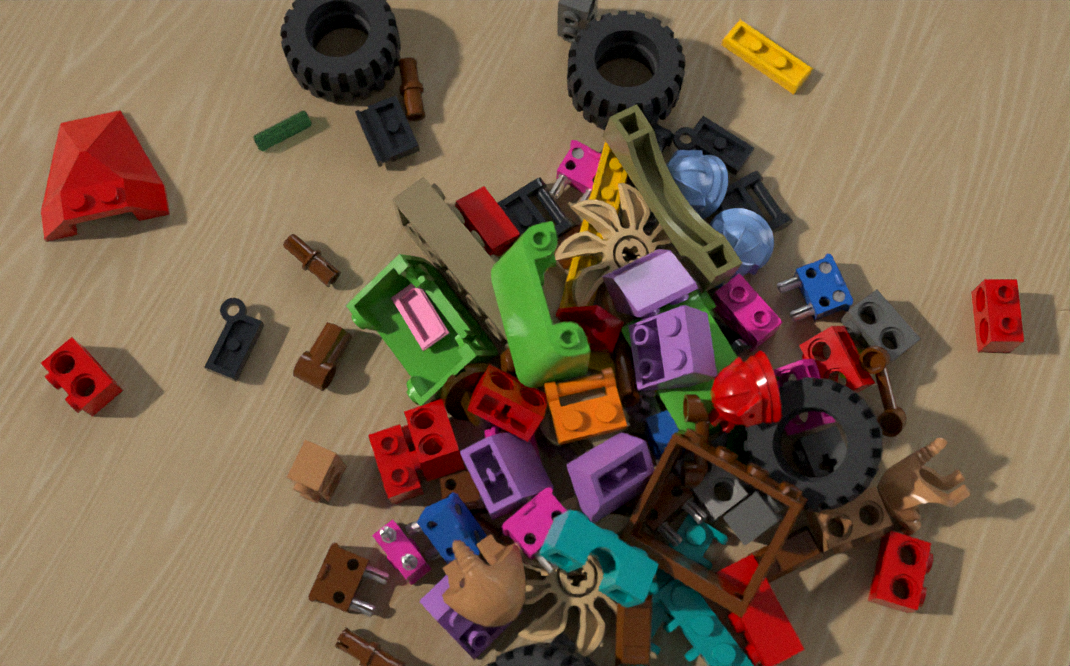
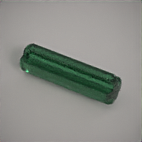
M302 110L255 134L253 140L258 149L264 151L311 127L312 122L307 112Z

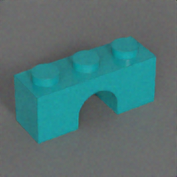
M571 509L554 518L539 552L540 556L568 573L585 566L588 556H593L598 560L603 571L598 591L626 608L645 602L659 565L648 558V554L642 549L627 545L619 540V536L613 531L601 529L590 522L587 515L579 511H572Z

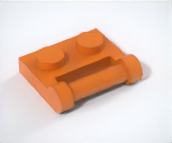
M611 367L602 369L600 374L555 384L554 381L544 384L559 445L627 428ZM604 387L606 396L562 407L559 401V397Z

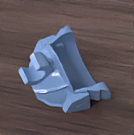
M677 150L666 165L683 196L699 216L705 219L717 210L725 197L728 187L727 168L720 158L714 155H702L701 150Z
M732 208L719 213L710 222L709 225L726 237L742 261V264L731 278H734L739 273L742 276L747 273L756 275L758 269L762 268L769 261L774 249V237L770 226L759 214L748 209ZM725 281L715 286V288L720 289L724 285Z

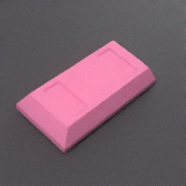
M411 283L391 297L423 351L449 334L448 329L423 289L416 288Z

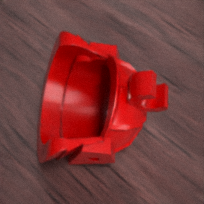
M759 350L745 362L742 361L741 357H738L727 367L723 368L715 377L711 389V397L715 409L708 414L711 425L716 427L720 422L723 431L728 433L734 428L735 424H743L749 427L762 422H778L781 419V400L777 380L772 365L763 351Z

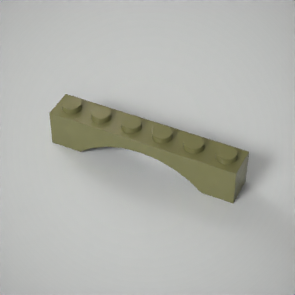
M637 104L611 116L605 128L603 138L702 289L708 291L730 279L740 267L742 261L726 237L706 223L683 196L663 159L655 132Z

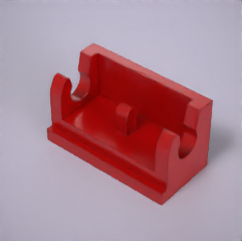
M485 186L456 200L455 207L465 220L463 225L469 232L474 230L478 233L485 244L483 249L489 256L494 254L499 257L506 253L513 245L512 242L519 238V231Z
M598 305L558 308L555 315L560 322H572L583 329L590 352H613L624 323Z

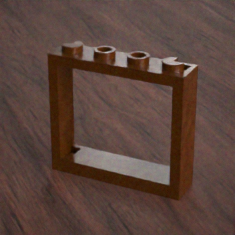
M689 428L686 431H677L673 433L619 540L631 547L642 549L648 554V558L659 564L658 568L742 618L750 608L808 499L800 496L802 491L796 486L785 481L779 484L768 478L769 472L762 467L752 463L747 466L736 460L737 454L723 446H718L716 449L704 442L706 437L699 432ZM684 448L790 506L745 591L643 531Z

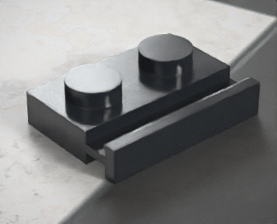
M396 95L367 106L368 109L363 111H355L357 120L378 167H382L386 162H394L420 151Z

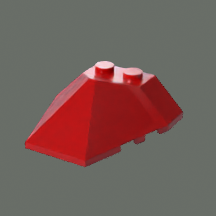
M121 110L60 123L41 208L45 241L48 242L78 235L77 223L132 212L139 221L170 215L166 187Z

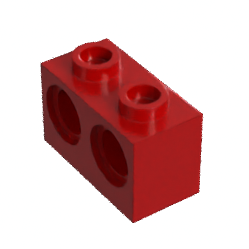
M984 279L971 292L978 353H1010L1025 342L1017 279Z
M831 326L799 345L803 352L802 359H815L821 379H828L838 383V376L840 373H843L846 378L845 386L856 393L875 384L871 374L864 371L860 366V354L845 326ZM825 344H828L831 350L828 359L823 354Z
M73 337L68 339L41 362L42 366L49 372L45 375V378L57 390L63 388L68 396L65 398V401L77 413L83 410L93 417L123 391L89 351ZM75 362L72 371L65 374L66 367L70 363ZM95 384L93 393L85 397L86 389Z
M489 364L473 392L467 410L528 442L544 418L548 400L546 394L542 391L524 386L519 379Z
M442 399L404 411L407 425L402 426L407 444H414L416 449L410 452V456L415 470H423L427 482L465 469Z
M399 424L369 434L368 437L384 488L392 505L423 495L424 491L418 473L414 468L410 456L411 451L401 425Z
M893 531L886 533L880 541L868 602L905 613L918 611V608L923 606L926 599L927 588L923 586L925 573L928 574L933 565L934 556L930 553L932 543ZM902 548L907 549L911 553L913 558L911 565H907L901 560L900 550ZM895 581L900 582L905 587L906 594L903 599L898 598L893 592Z

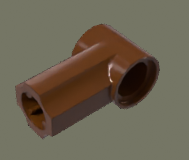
M327 322L310 351H305L298 359L293 376L321 391L326 390L335 376L336 364L350 343L352 335L342 327Z

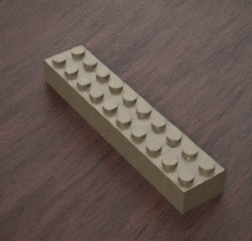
M422 177L392 199L399 224L500 348L505 351L509 348L491 281L492 267L499 258L494 254L488 255L483 249L485 244L478 233L474 230L469 232L463 225L465 220L456 207L450 209L444 202L446 198L442 190L435 183L430 185ZM587 373V375L556 382L555 384L588 377L589 375ZM544 386L535 387L536 389L545 393ZM604 387L559 397V401L562 407L606 396ZM623 407L627 428L578 440L577 442L585 452L590 451L620 432L628 434L630 428L628 421L630 417Z

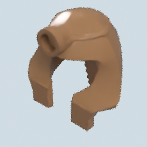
M943 438L935 439L930 444L892 465L886 470L877 485L878 493L888 515L900 523V530L904 535L910 536L914 534L922 525L919 521L921 518L918 508L919 504L940 503L948 507H955L971 495L965 484L949 494L935 488L950 490L964 481V476L959 469L942 477L934 469L924 466L926 462L930 461L947 445L948 442Z
M491 534L481 540L476 545L487 562L492 565L489 566L484 564L478 555H475L474 551H471L470 547L466 546L464 542L454 540L452 549L456 559L443 568L449 581V588L442 594L443 601L459 615L485 627L503 626L516 620L526 599L525 574L518 546L512 544L505 547L497 543Z

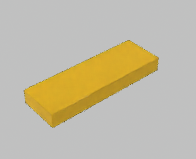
M741 19L722 40L721 45L793 95L813 71L812 67Z

